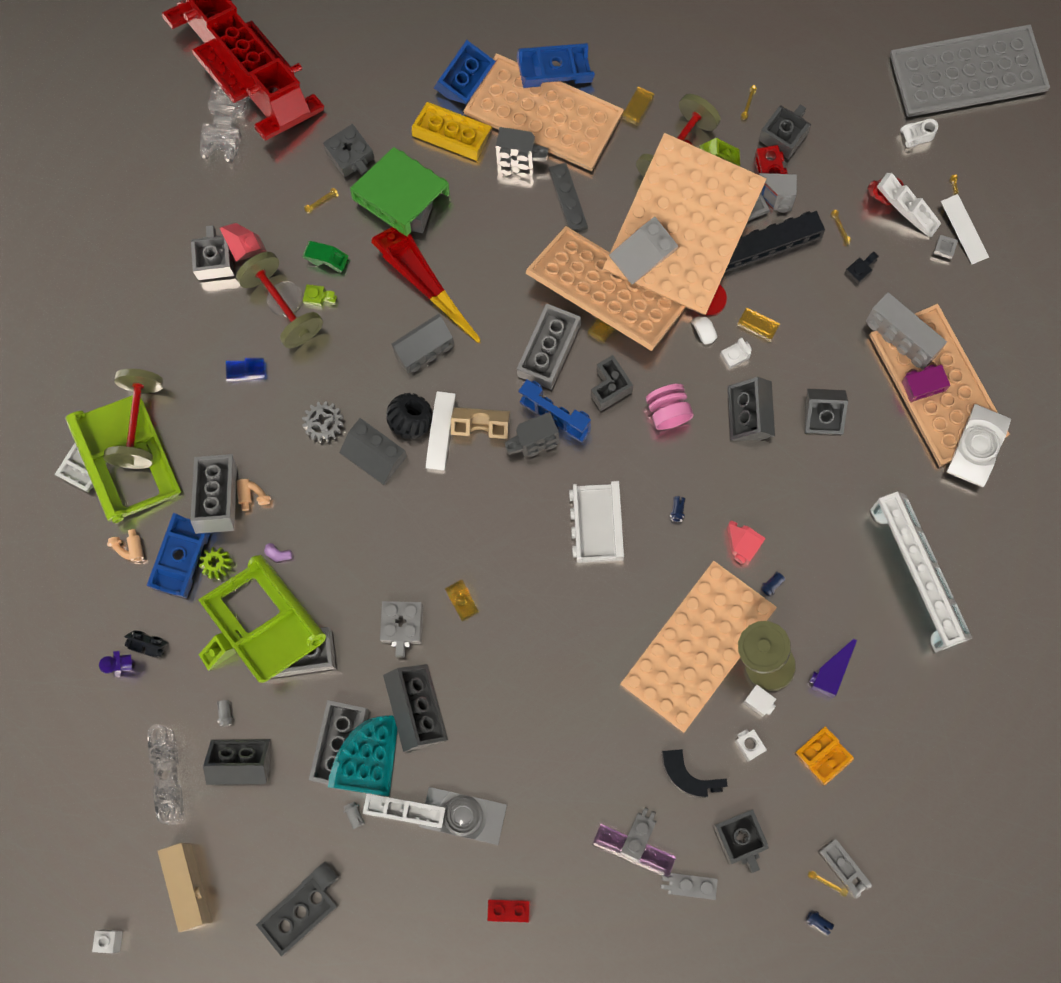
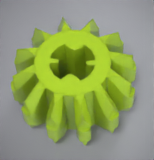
M212 547L211 553L205 550L206 557H200L203 563L199 564V567L203 569L202 574L208 575L209 579H213L215 576L217 580H220L221 574L225 577L228 575L225 572L226 569L232 570V567L228 565L233 562L231 558H228L230 553L228 551L224 552V549L221 547L218 550Z

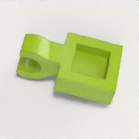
M306 284L303 303L322 306L323 301L336 303L337 295H335L334 291H325L324 286Z

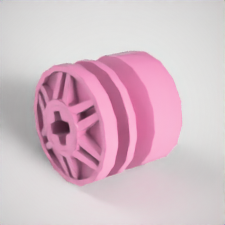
M682 384L667 385L654 390L646 396L649 410L655 412L652 415V419L656 429H670L684 424L693 418L694 414L690 403L684 402L687 399V394L684 393L685 389Z

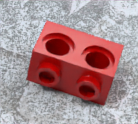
M778 145L756 149L755 162L758 174H788L787 169L783 168L784 156L783 152L779 151Z
M489 899L487 921L529 923L530 900Z

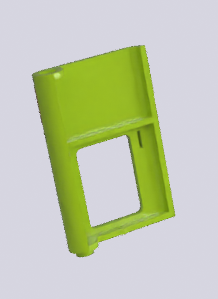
M133 395L86 413L84 411H76L65 417L106 518L109 522L112 521L113 523L121 522L128 515L181 494L143 400L140 398L134 448L145 450L153 455V464L149 468L159 489V494L128 507L122 505L103 457L106 448L126 446Z
M263 555L253 556L249 560L248 568L198 599L260 683L270 680L319 647L326 639L322 629ZM255 579L280 612L248 633L222 599L246 582Z

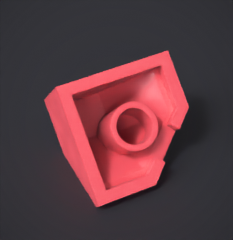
M234 223L220 228L236 262L254 257L262 252H267L259 235L245 227Z
M730 521L727 531L731 552L735 556L734 559L748 565L766 538L748 526L737 527L738 524L736 522Z

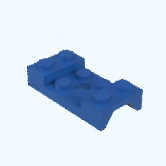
M588 43L518 49L516 57L523 88L541 87V84L545 82L574 80L575 84L593 81L595 73L590 70ZM552 61L559 62L560 66H554Z
M526 379L518 392L523 395L520 400L522 405L540 416L550 412L555 425L577 440L583 442L591 431V419L587 413L574 410L569 415V411L565 408H558L553 405L552 400L547 397L543 398V389L538 382H531Z
M173 513L147 586L187 599L193 583V573L204 544H207L210 533L195 534L191 519ZM178 550L184 552L180 560L174 558V554Z

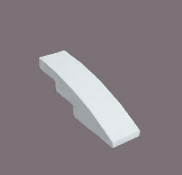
M886 173L877 188L906 219L925 235L932 237L941 225V222L922 198H916L907 185L902 186L893 173Z
M440 391L436 393L426 468L445 470L451 432V416L455 406L456 393Z
M366 794L363 814L442 828L445 808Z

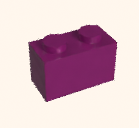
M930 365L920 372H917V370L911 371L906 374L902 381L910 402L945 392L950 387L942 365L936 367L935 365Z

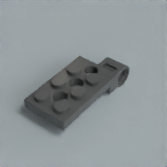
M326 861L318 866L301 882L302 884L256 924L281 957L338 907L325 892L339 878ZM314 892H319L322 896L319 904H314L311 901V896ZM299 906H303L306 909V915L303 918L296 916L295 911ZM283 920H287L290 923V930L286 933L280 930V923Z

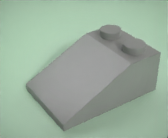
M653 217L609 254V257L631 285H633L674 253L678 245L658 219Z

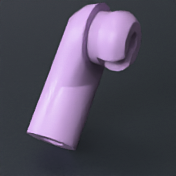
M268 543L265 546V555L275 562L292 559L291 550L279 551L274 547L273 543Z

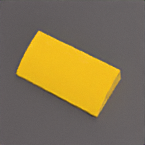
M426 102L412 125V136L477 161L488 140L492 126Z

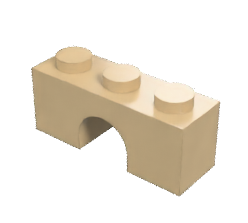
M453 408L451 435L470 436V433L474 430H485L489 433V438L508 439L510 411Z

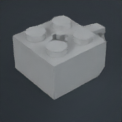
M213 225L206 226V237L191 240L192 266L195 276L198 280L235 276L233 255L224 236L216 235V229Z
M382 601L380 641L382 643H392V647H396V658H405V647L410 648V644L422 643L424 606L421 602ZM404 619L406 623H404L402 627H400L398 622H401V620Z

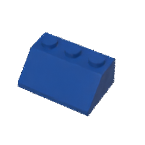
M466 40L437 81L434 89L450 100L467 104L496 61Z

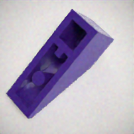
M851 640L819 668L817 672L813 671L809 681L812 683L810 689L832 698L837 695L857 640Z

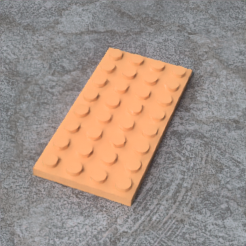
M496 53L493 58L496 61L472 95L464 109V115L498 130L500 127L530 131L535 136L536 145L546 147L549 153L593 171L620 121L624 109L561 81L545 82L541 84V87L523 88L518 62Z
M565 226L527 268L526 274L652 351L686 307L636 284L631 285L629 281L603 270L610 252Z
M936 304L915 313V315L947 341L938 356L928 365H935V367L943 366L950 383V387L945 392L910 402L902 381L907 373L917 370V372L923 370L914 366L911 359L906 355L900 354L892 343L886 342L879 332H871L869 336L939 467L951 462L974 404L996 413L998 412L940 306Z
M713 561L620 685L684 733L739 660L738 641L741 633L753 623L767 621L777 607Z

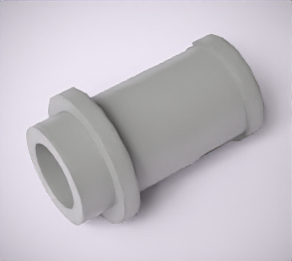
M229 700L217 702L219 715L217 723L220 726L232 724L233 718L230 715Z
M355 802L344 806L345 811H343L347 814L352 829L365 824Z

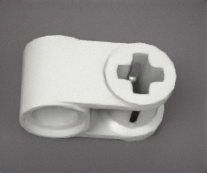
M926 119L903 126L900 132L905 137L906 147L910 148L932 141L938 130V123L934 119Z

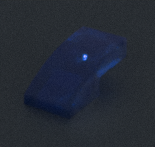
M264 358L226 361V381L250 380L265 376Z

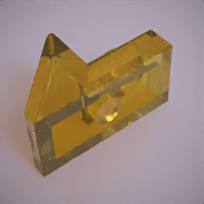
M598 318L588 331V335L603 345L615 328Z
M463 580L445 588L462 621L479 612Z

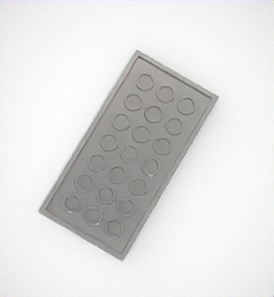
M1031 24L891 50L890 52L907 117L1046 92L1050 89Z

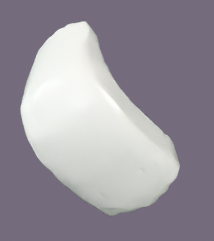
M698 316L691 320V324L695 327L703 344H710L716 340L717 334L709 318Z

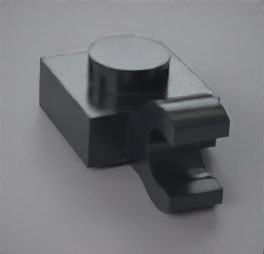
M873 251L864 261L859 257L845 272L859 284L872 273L873 270L870 266L877 261L879 256Z

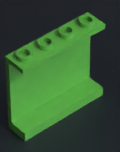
M395 147L350 187L351 196L355 202L405 236L411 233L410 223L440 193L447 197L450 195L449 183L446 179L440 178L431 169L425 168L417 160L411 159L404 151H399Z

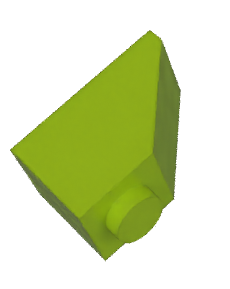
M718 138L700 145V149L740 166V149Z
M220 633L215 635L198 655L209 671L233 656L236 651L224 634Z

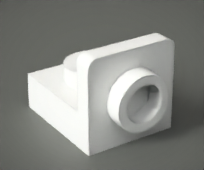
M740 338L736 344L722 350L720 354L729 369L748 360L752 349L747 341L745 342L743 338Z

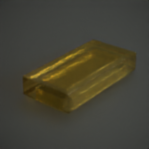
M638 86L622 114V119L638 126L654 98V93Z
M746 308L737 325L771 342L780 324Z

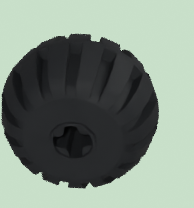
M404 393L395 397L388 405L386 412L387 423L397 436L401 435V438L404 439L419 438L431 427L433 412L428 401H425V398L422 396L419 397L418 394Z

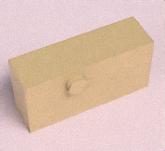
M179 843L158 850L178 932L190 931L211 924L212 919L192 843Z

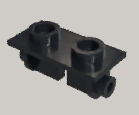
M137 630L124 636V638H127L125 646L129 650L142 653L143 648L146 647L145 655L155 658L163 657L164 650L162 648L169 643L162 641L163 639L160 637H150L144 635V632Z

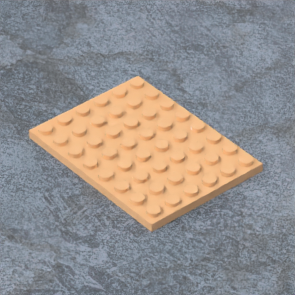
M664 133L610 254L653 217H656L676 242L678 248L634 284L702 315H706L766 178ZM608 256L603 270L628 281Z

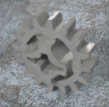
M327 401L323 405L317 402V407L310 405L312 410H305L307 417H302V420L306 422L302 425L304 429H307L305 431L308 436L311 435L312 440L318 438L320 443L324 438L327 442H329V437L336 439L335 433L341 434L339 427H344L343 422H341L344 418L340 415V409H335L333 403L328 406ZM313 429H315V430H320L322 433H318V432L314 431Z

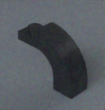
M683 749L661 752L664 771L671 783L681 792L693 797L707 798V789H711V793L723 792V788L728 787L727 779L699 780L691 776L684 765Z

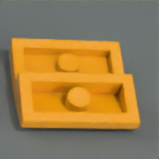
M826 726L796 752L797 756L824 786L854 760V757L840 744V741Z

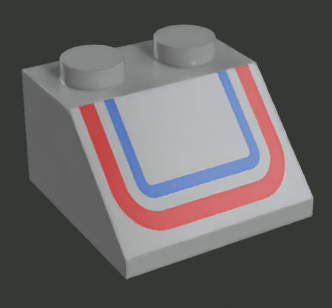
M759 173L760 176L766 178L760 192L766 204L773 211L781 213L791 211L797 195V175Z

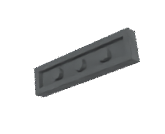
M567 163L549 167V172L568 227L575 232L588 229Z

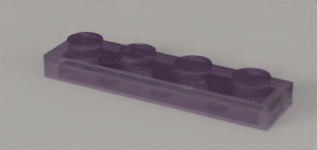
M602 824L600 825L592 845L662 876L669 877L676 859L675 856L647 844L639 863H636L620 855L627 835Z

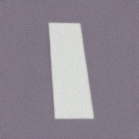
M956 194L942 200L941 203L971 264L989 258L959 195Z

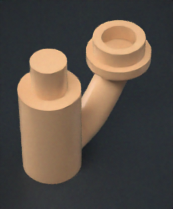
M249 479L236 481L238 504L241 505L242 511L250 510L249 504L252 503L251 490L259 496L256 498L259 505L270 504L271 496H266L264 491L255 482Z
M136 529L128 530L129 537L126 539L129 551L120 546L122 544L120 537L108 539L107 546L112 547L121 557L131 561L144 559L141 539L136 534Z

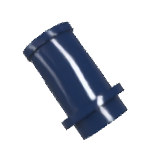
M680 496L673 497V507L670 513L672 521L682 522L683 518H685L683 514L684 497H681V500Z
M776 571L766 583L762 584L761 590L767 596L774 595V591L786 579L781 573Z
M812 910L806 918L809 926L813 925L825 933V935H829V929L832 930L834 924L820 916L818 911Z

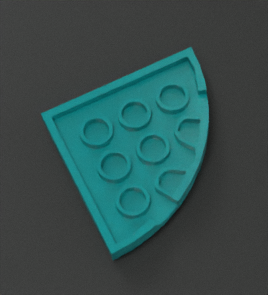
M393 715L370 718L357 726L349 734L334 760L329 775L328 788L379 796L390 795L397 726Z

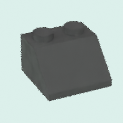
M807 389L805 433L844 434L848 407L846 390Z

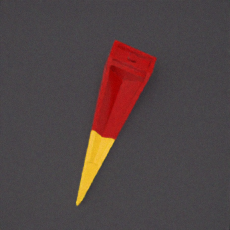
M391 227L372 237L371 243L383 254L382 257L476 342H480V337L450 299L410 234L405 236Z

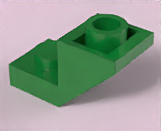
M308 241L302 257L316 266L326 264L335 271L342 272L349 255L334 246Z

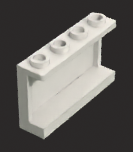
M611 481L609 485L577 486V484H573V490H569L570 501H574V508H570L571 520H575V527H571L572 539L576 538V546H572L573 558L577 557V563L623 561L624 549L619 481Z

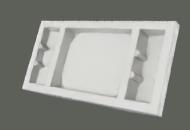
M974 404L947 473L984 487L1006 437L1011 418Z
M74 443L55 475L88 493L93 488V484L79 450Z

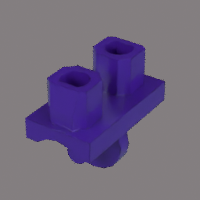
M113 651V657H103L99 662L101 672L109 674L114 671V677H120L123 671H131L132 667L131 654L120 655V651Z

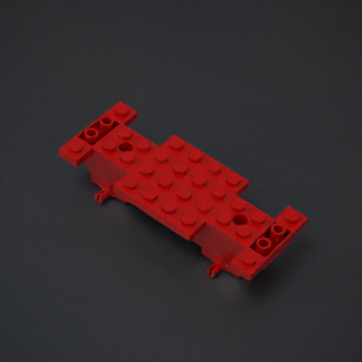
M182 0L177 3V6L162 12V18L172 29L188 22L203 40L204 44L192 49L193 55L230 100L235 103L249 96L267 117L255 124V130L265 141L324 111V105L315 94L304 98L300 89V82L294 75V73L302 70V66L299 65L300 63L290 66L252 20L247 23L243 21L238 15L237 7L232 3V0Z

